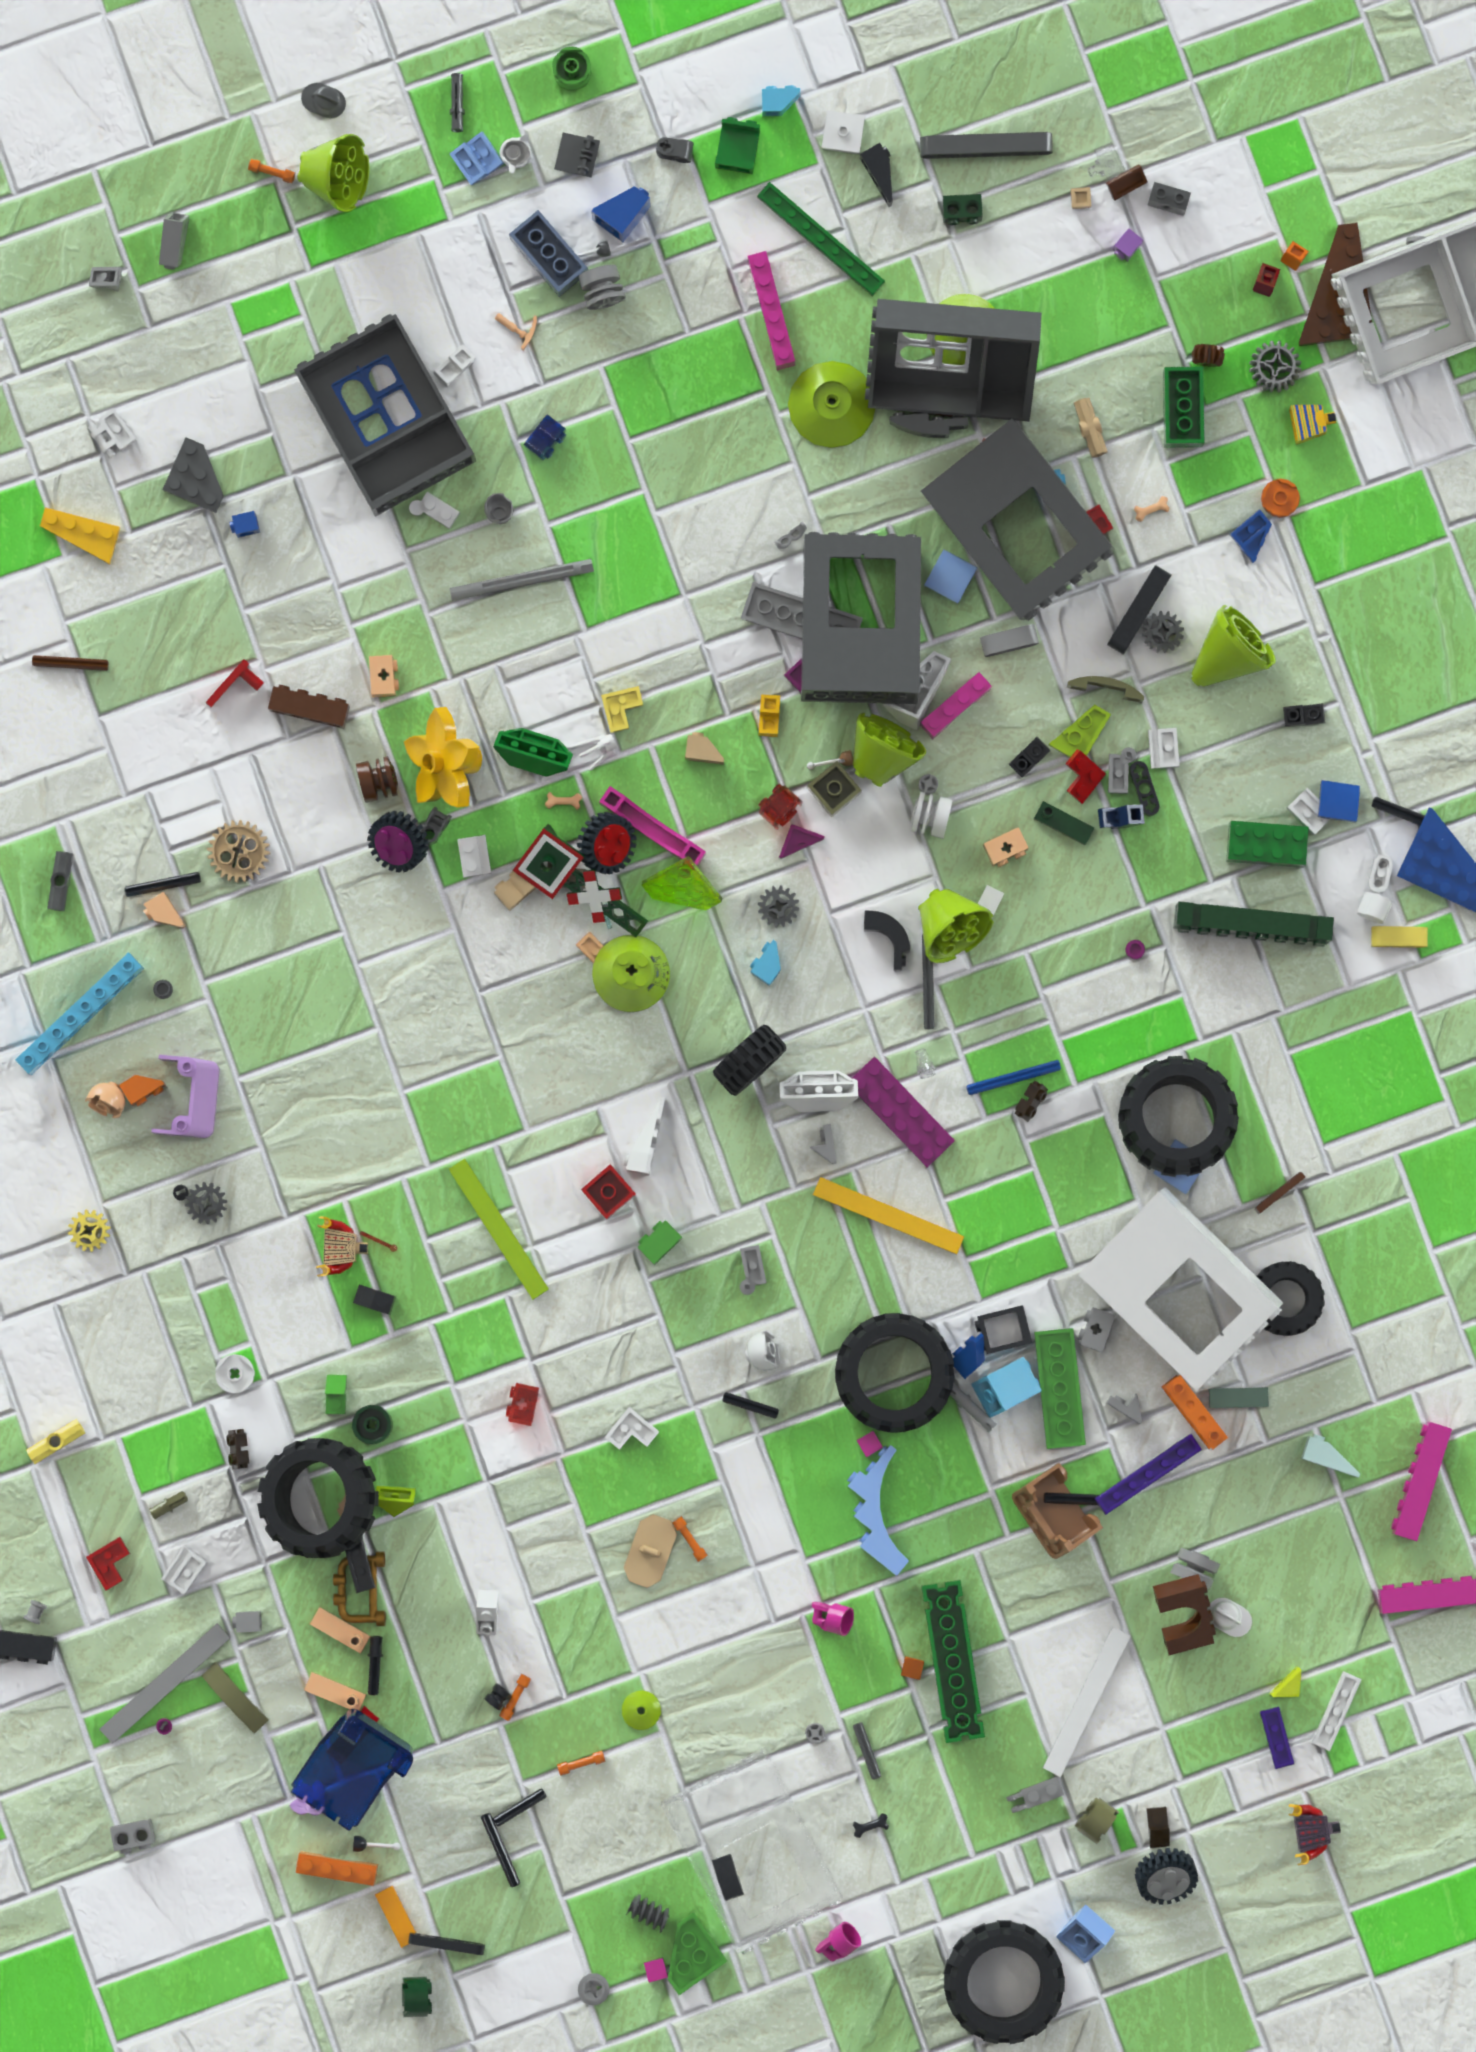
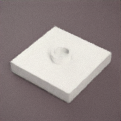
M827 110L822 149L860 154L865 115Z

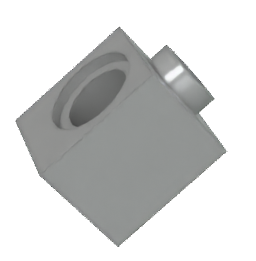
M261 1611L236 1612V1616L232 1618L233 1628H236V1633L262 1631Z

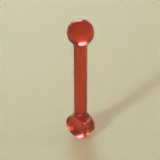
M363 1231L360 1232V1235L390 1248L392 1252L397 1251V1245H391Z

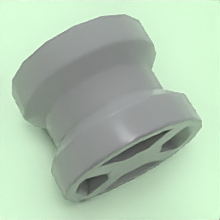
M931 774L922 776L918 784L920 792H925V795L935 793L938 787L936 777Z
M811 1723L807 1726L805 1735L808 1741L819 1743L823 1740L825 1731L821 1724Z

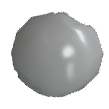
M494 493L487 498L484 512L488 520L501 525L511 519L514 512L512 501L506 498L503 493Z

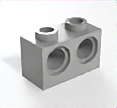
M151 1819L110 1827L114 1851L119 1850L120 1854L131 1852V1848L138 1846L139 1850L151 1848L150 1844L155 1842ZM139 1830L147 1832L146 1840L139 1839ZM120 1834L127 1835V1844L119 1842L118 1837Z

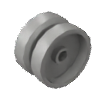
M1181 1547L1177 1557L1179 1560L1186 1562L1187 1566L1175 1563L1170 1573L1181 1578L1199 1574L1201 1582L1205 1581L1207 1589H1210L1214 1580L1203 1573L1204 1571L1212 1574L1217 1573L1220 1564L1210 1560L1208 1556L1194 1550L1191 1552Z

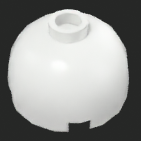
M769 1330L755 1334L749 1340L747 1350L745 1351L747 1360L757 1369L764 1371L778 1368L777 1365L781 1362L778 1344L774 1346L772 1339L775 1336Z

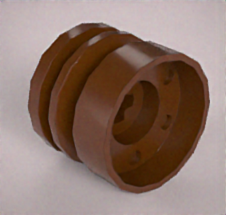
M388 756L383 757L385 766L382 767L379 758L376 759V768L373 769L369 761L356 764L365 803L377 801L378 791H382L384 797L388 798L387 789H391L393 797L398 796L396 772Z

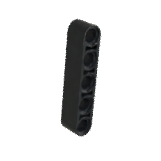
M1157 565L1154 566L1110 638L1108 646L1124 655L1172 574Z

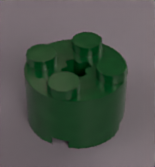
M367 1405L360 1408L352 1421L354 1435L366 1444H378L385 1441L393 1429L391 1415L385 1408L378 1405ZM370 1419L372 1421H377V1424L375 1425V1430L373 1428H368V1425L370 1424Z
M403 1977V2018L427 2017L428 2014H432V2002L428 1999V1994H432L430 1979H427V1977Z

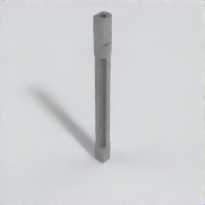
M587 559L450 588L452 601L594 572L592 560Z

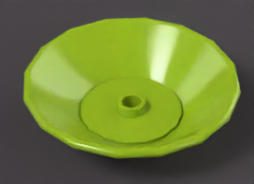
M836 361L818 363L802 372L791 387L788 401L790 418L799 434L814 445L828 448L846 446L862 437L873 422L875 408H868L869 400H865L866 388H870L866 386L867 378L850 364ZM835 399L836 403L831 405L829 400Z

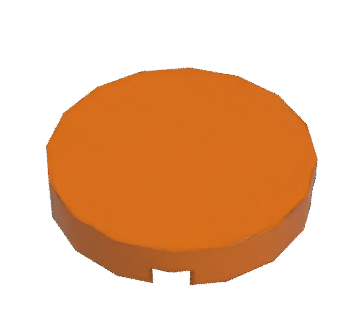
M1281 478L1269 482L1261 495V502L1265 511L1279 518L1292 514L1300 501V495L1295 484Z

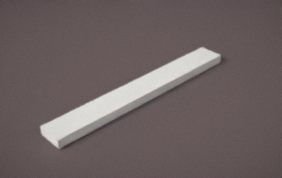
M1112 1627L1043 1766L1044 1769L1061 1777L1131 1637L1129 1634Z

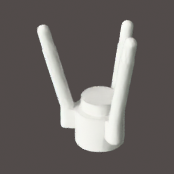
M603 734L597 738L567 746V749L570 750L597 742V746L579 755V757H584L598 749L602 753L606 752L589 767L591 771L605 758L613 754V749L617 748L610 734L607 736Z

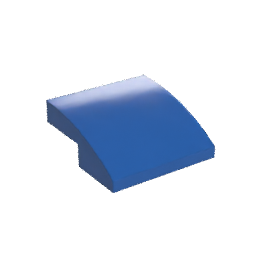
M1321 780L1317 817L1356 823L1360 786Z

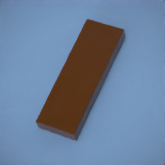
M1298 1172L1254 1207V1210L1258 1214L1262 1213L1302 1181L1305 1175L1302 1172Z

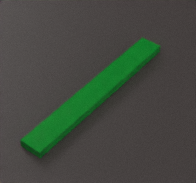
M771 182L757 195L760 201L872 297L885 283L884 279Z

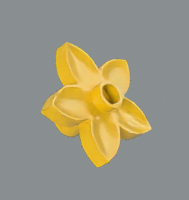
M447 707L434 708L427 722L426 735L412 736L404 741L410 759L414 764L421 767L416 781L417 803L437 801L442 797L451 806L457 808L469 806L470 792L465 774H474L480 770L482 765L480 747L470 739H456L455 722Z

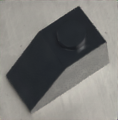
M359 1284L353 1303L391 1315L396 1296Z

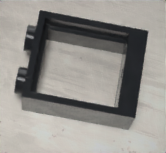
M1023 1305L977 1316V1321H974L976 1331L984 1335V1351L986 1354L1032 1343ZM1016 1312L1023 1341L990 1348L984 1320Z

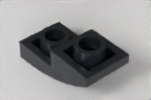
M1323 703L1283 707L1285 727L1325 723Z
M1037 736L1009 765L1023 778L1051 749Z
M728 1854L712 1860L724 1900L727 1901L744 1895L732 1855Z

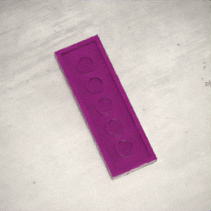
M875 1056L851 1078L858 1081V1096L926 1167L930 1166L955 1142L948 1132Z

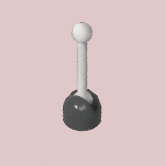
M608 241L600 242L595 250L580 253L577 256L580 258L595 253L601 257L611 256Z

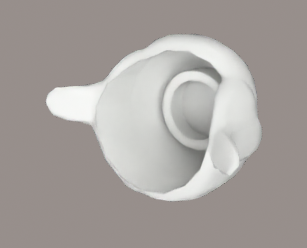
M523 134L518 138L507 139L500 147V158L509 168L511 174L515 172L516 168H522L529 162L531 148L527 143L528 134Z

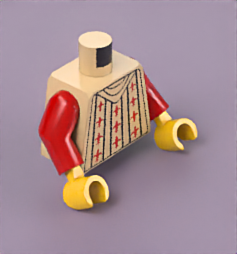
M323 1216L319 1217L324 1219V1224L317 1226L324 1228L325 1232L323 1265L316 1266V1268H321L323 1273L317 1275L318 1277L341 1274L352 1267L353 1263L357 1260V1254H368V1243L357 1242V1234H354L351 1227L342 1221Z

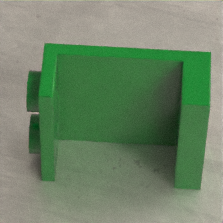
M733 117L722 119L715 168L753 174L760 124L752 120L741 122Z

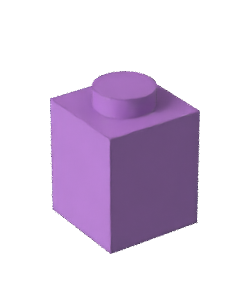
M1128 228L1114 245L1115 256L1120 260L1125 259L1128 262L1141 247L1144 240Z

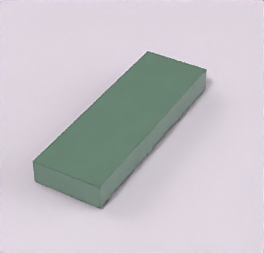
M1268 1387L1209 1389V1408L1269 1407Z

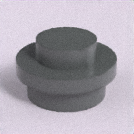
M159 980L155 983L153 991L156 997L167 999L172 995L173 986L167 980Z

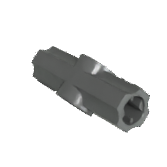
M56 851L53 875L50 879L51 888L47 909L65 911L67 893L70 886L73 853ZM63 876L65 883L62 886H57L56 879Z

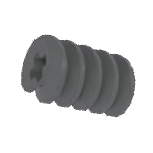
M637 1894L632 1900L626 1915L630 1911L632 1912V1919L639 1915L638 1922L645 1918L646 1926L653 1922V1929L660 1926L661 1933L670 1916L669 1908L662 1912L661 1904L655 1908V1901L648 1905V1898L645 1897L640 1901L641 1894Z

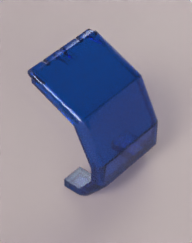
M350 1709L338 1719L319 1741L292 1782L291 1786L293 1788L290 1793L301 1800L306 1795L305 1803L317 1811L324 1807L321 1812L323 1815L334 1822L339 1817L338 1824L350 1831L352 1827L358 1826L383 1786L395 1773L401 1777L406 1776L413 1763V1748L409 1743L359 1710Z

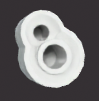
M1365 892L1357 914L1375 923L1384 924L1392 901L1384 896Z

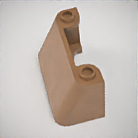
M1057 1463L1012 1494L1014 1504L1047 1553L1054 1559L1069 1553L1103 1528L1097 1516L1092 1514L1085 1515L1079 1505L1044 1503V1493L1046 1492L1070 1493L1064 1484L1067 1481V1471L1060 1463Z

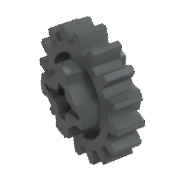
M1159 611L1158 616L1152 613V620L1147 618L1146 622L1148 625H1143L1142 627L1146 630V632L1142 633V636L1147 637L1144 643L1150 642L1149 649L1156 647L1157 653H1159L1160 649H1163L1164 653H1167L1168 648L1173 651L1175 649L1174 644L1179 646L1180 641L1178 639H1183L1184 635L1180 634V632L1184 631V628L1179 627L1182 621L1175 620L1176 614L1170 617V611H1167L1166 615ZM1166 620L1171 622L1174 626H1170L1169 624H1167ZM1158 621V626L1151 629L1152 624ZM1161 626L1164 628V631H1168L1165 638L1162 633H1159ZM1176 634L1174 640L1168 643V638ZM1153 638L1158 639L1160 641V644L1155 642Z
M780 885L779 890L772 886L771 892L767 889L765 890L766 896L760 895L763 902H758V906L762 907V909L758 910V913L764 914L761 918L762 921L768 919L767 925L773 922L775 928L778 927L779 923H781L782 927H785L786 921L792 924L791 917L797 918L794 911H799V907L795 906V904L799 903V900L793 899L796 895L795 893L789 894L790 888L784 891L782 885ZM779 894L785 895L789 900H783ZM772 896L773 901L771 904L765 906L767 900ZM776 902H779L780 905H784L781 908V911H778L777 909L773 908L776 906ZM792 907L790 914L785 917L786 909ZM768 913L777 915L778 919L770 917Z
M203 1182L202 1187L195 1184L196 1190L189 1189L191 1196H185L189 1203L184 1205L185 1207H190L187 1214L193 1213L191 1219L199 1218L198 1223L200 1224L203 1220H205L206 1224H209L210 1219L217 1222L216 1216L223 1217L221 1210H227L223 1206L224 1203H227V1200L222 1199L225 1192L219 1193V1186L214 1189V1183H210L207 1186ZM206 1190L204 1195L196 1196L200 1191ZM213 1192L217 1195L219 1203L213 1200ZM206 1198H208V1201L211 1203V1205L206 1206V1208H204V1205L201 1204V1201H205ZM193 1203L198 1205L199 1214L194 1210ZM212 1209L216 1210L212 1215L206 1216Z

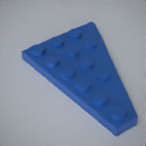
M1429 807L1396 876L1476 912V862L1437 813Z

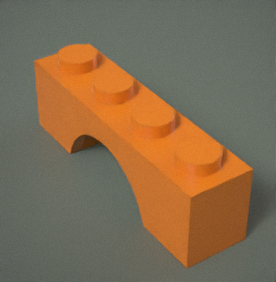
M303 1851L298 1855L296 1873L371 1886L375 1885L378 1864L341 1860Z

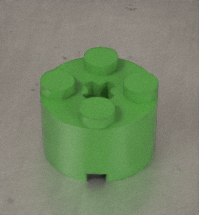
M563 48L554 57L552 63L553 75L561 88L578 90L588 84L591 77V63L588 55L580 48ZM570 66H574V71H570Z

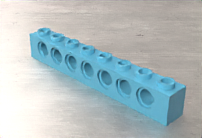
M128 952L15 1059L17 1063L28 1074L33 1075L145 968Z

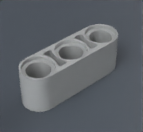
M1034 624L989 634L980 638L985 657L1039 644Z

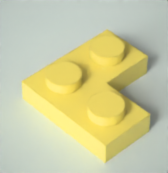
M639 686L601 695L610 733L629 729L625 710L643 706Z

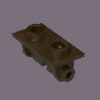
M1037 1081L1030 1083L1024 1093L1029 1100L1026 1101L1021 1098L1014 1114L1029 1122L1035 1116L1040 1102L1045 1100L1048 1089Z
M244 1429L229 1430L226 1436L227 1445L230 1446L229 1465L232 1466V1470L248 1468V1464H250L248 1450L241 1451V1447L248 1446L247 1433H244Z

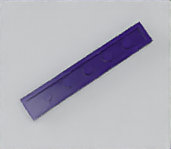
M1189 1434L1094 1499L1103 1513L1107 1515L1202 1449L1193 1435Z

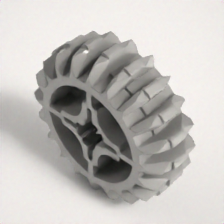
M1272 340L1269 343V347L1266 343H1263V349L1257 347L1256 352L1258 354H1252L1251 357L1254 360H1250L1249 364L1254 367L1250 368L1249 372L1256 373L1252 376V380L1258 378L1259 380L1256 385L1259 386L1263 383V390H1266L1267 386H1269V391L1272 393L1274 387H1276L1279 393L1281 392V386L1288 390V384L1293 386L1295 384L1294 380H1298L1299 376L1296 373H1300L1301 368L1296 366L1301 365V361L1295 360L1299 357V354H1292L1295 350L1294 347L1290 350L1287 349L1288 343H1285L1284 347H1282L1281 341H1278L1277 345L1274 346ZM1274 353L1272 360L1260 361L1266 354ZM1281 354L1288 359L1290 366L1281 360ZM1277 359L1276 363L1280 367H1278L1274 374V369L1271 366H1273L1275 360ZM1260 367L1269 372L1270 379L1264 376ZM1290 372L1285 379L1276 381L1279 373Z

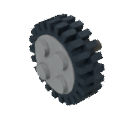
M1165 1848V1853L1159 1849L1156 1855L1151 1852L1149 1853L1150 1858L1146 1856L1142 1858L1143 1862H1139L1138 1867L1135 1869V1879L1140 1895L1146 1901L1151 1900L1153 1904L1157 1900L1159 1905H1163L1165 1900L1167 1905L1172 1904V1899L1179 1902V1897L1187 1898L1186 1892L1191 1894L1193 1892L1192 1888H1196V1882H1198V1873L1193 1858L1183 1850L1179 1852L1177 1848H1174L1173 1852H1171L1170 1848Z

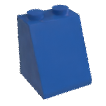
M633 186L594 207L591 211L592 220L623 243L651 207L649 193L641 187L638 189Z

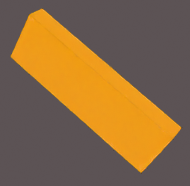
M392 1885L378 1892L375 1896L402 1948L409 1944V1933L417 1932Z

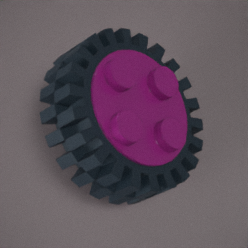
M392 811L382 815L371 825L368 831L370 835L367 837V841H371L368 847L374 848L371 851L372 856L378 855L375 860L377 862L380 860L384 861L381 866L385 868L389 865L388 870L393 871L396 868L398 873L402 870L404 873L415 868L426 857V852L429 849L426 846L429 840L424 839L427 833L426 831H420L424 827L421 824L417 827L415 824L418 820L414 818L411 821L412 815L407 814L404 817V812L402 811L398 814L397 811Z

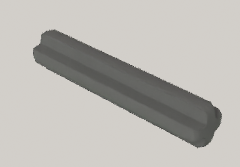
M862 1722L853 1725V1729L871 1779H878L881 1777V1772Z

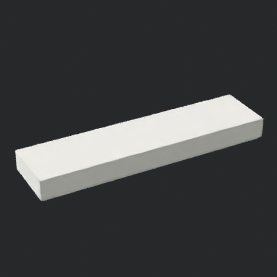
M1344 1671L1342 1672L1312 1739V1744L1327 1751L1331 1750L1362 1679Z

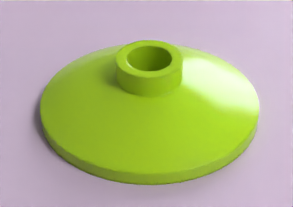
M635 1691L629 1694L623 1702V1719L634 1729H649L660 1718V1703L648 1691ZM639 1707H643L645 1709V1713L639 1714L637 1712V1709Z

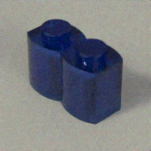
M547 414L526 440L524 447L542 461L545 458L549 459L555 451L553 447L557 442L560 444L565 439L566 428Z

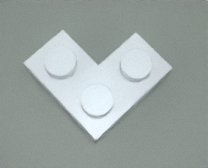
M629 1407L605 1438L619 1450L631 1435L648 1447L659 1431Z

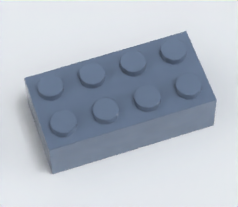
M539 210L509 233L513 244L558 297L579 281L578 276L588 270V267Z

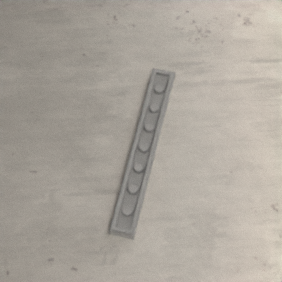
M217 1623L100 1728V1731L113 1744L230 1639L229 1635Z

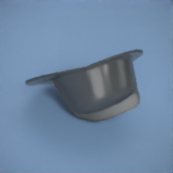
M312 83L302 91V104L310 112L327 118H336L345 110L346 100L344 95L333 87L321 83Z

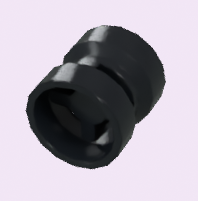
M496 1683L493 1686V1691L487 1694L484 1699L494 1708L500 1710L503 1702L508 1700L511 1694Z

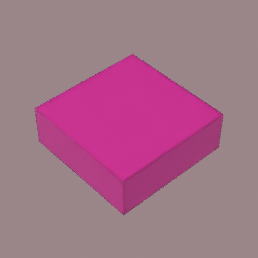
M874 1431L856 1440L866 1457L883 1448Z
M663 1958L644 1962L648 1982L668 1978Z

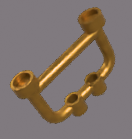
M378 1551L376 1555L368 1556L376 1588L369 1590V1615H349L346 1612L345 1569L349 1564L347 1557H345L338 1565V1574H333V1585L338 1586V1593L333 1595V1604L338 1605L340 1617L350 1623H376L377 1626H385L386 1612L377 1611V1567H385V1552Z

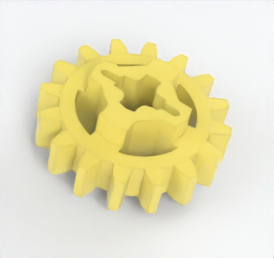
M86 1209L84 1215L78 1212L79 1218H71L74 1224L68 1225L72 1228L68 1235H73L70 1241L77 1242L76 1248L82 1245V1251H86L89 1247L90 1251L94 1252L95 1246L101 1249V1243L107 1244L105 1237H110V1234L106 1232L111 1227L105 1225L108 1219L102 1220L104 1214L100 1213L97 1216L96 1210H93L90 1214L89 1210ZM87 1218H95L98 1221L90 1223ZM80 1223V1224H81V1228H80V1231L77 1233V1227H78V1224ZM87 1226L91 1228L95 1227L91 1231L92 1235L85 1234V1232L87 1231ZM102 1229L101 1237L98 1238V1232ZM88 1238L92 1243L86 1244L81 1240Z

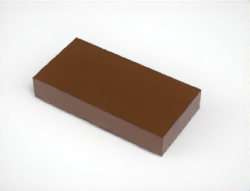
M1138 164L1106 182L1112 199L1115 201L1146 184L1148 181L1142 167Z

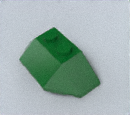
M524 728L499 731L493 746L509 766L545 777L567 771L573 757V753L559 739Z

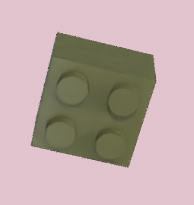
M838 761L807 785V789L831 818L862 793V790Z

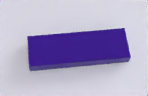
M1279 1706L1260 1711L1274 1768L1278 1769L1294 1765Z

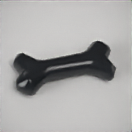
M882 1813L878 1819L865 1824H859L854 1821V1836L860 1838L864 1832L878 1827L887 1830L889 1827L886 1822L888 1816Z

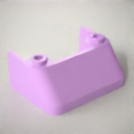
M159 1055L158 1059L162 1061L178 1062V1072L182 1076L192 1077L188 1116L180 1115L174 1118L171 1130L152 1129L151 1132L159 1135L182 1137H210L214 1132L219 1066L210 1060Z

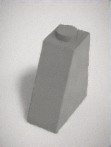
M170 212L164 218L159 264L164 265V268L175 269L182 262L190 215Z

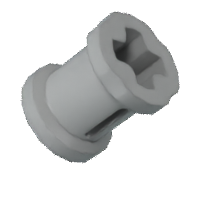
M31 1599V1606L27 1615H24L23 1618L40 1624V1617L43 1610L47 1608V1605Z

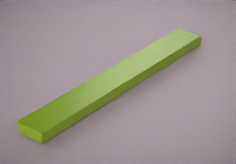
M464 1158L449 1168L452 1176L532 1300L548 1291V1286L466 1159Z

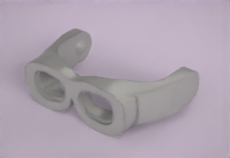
M802 521L789 534L775 540L774 543L777 548L785 549L791 544V540L801 538L807 529L806 525ZM798 530L799 534L795 537L792 536V533ZM787 538L788 542L786 544H782L781 541Z

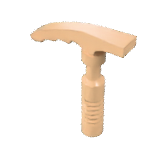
M498 313L495 320L512 332L519 334L520 338L525 339L521 346V350L524 351L534 335L537 316L533 318L530 332L526 333Z

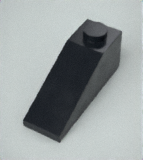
M878 143L862 152L860 160L888 207H891L893 202L889 159L891 155L886 146L882 147L881 143Z

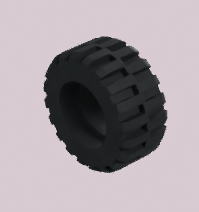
M762 1025L713 1070L714 1077L731 1095L736 1096L762 1075L786 1051V1044L768 1025Z
M1282 1261L1265 1267L1256 1275L1270 1290L1279 1281H1293L1302 1288L1305 1296L1304 1306L1298 1314L1292 1317L1277 1315L1272 1321L1268 1318L1266 1321L1269 1324L1264 1330L1275 1335L1292 1336L1303 1333L1315 1325L1325 1305V1293L1320 1279L1315 1276L1312 1270H1309L1303 1264Z

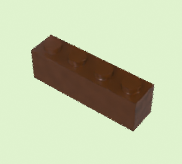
M279 684L278 687L273 686L268 710L345 729L350 706L344 699L335 698L334 701L327 699L328 696L316 693V696L309 695V692L306 690L298 689L296 692L290 690L288 686Z

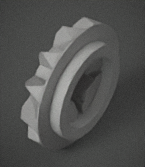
M598 1973L587 1974L580 1980L578 1995L584 2003L599 2005L608 1997L609 1984L605 1977ZM591 1981L595 1986H602L596 1991L597 1997L593 1995V1992H585L591 1987Z

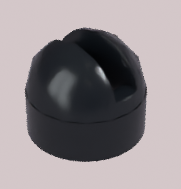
M182 1184L175 1186L173 1190L175 1199L185 1200V1196L189 1195L188 1188ZM182 1189L186 1190V1192H182L178 1195L176 1194L177 1191H180Z

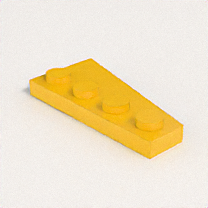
M45 507L40 524L42 528L103 560L107 564H111L120 527Z

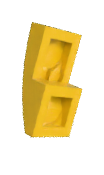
M761 694L758 736L778 737L779 695Z

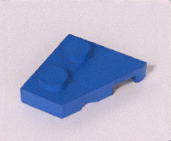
M1259 509L1229 535L1248 559L1254 563L1272 524Z

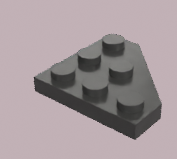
M185 437L162 490L217 513L224 495L203 444Z

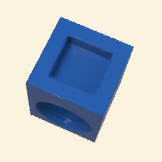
M255 511L232 516L233 521L230 522V528L232 533H236L238 538L260 533Z

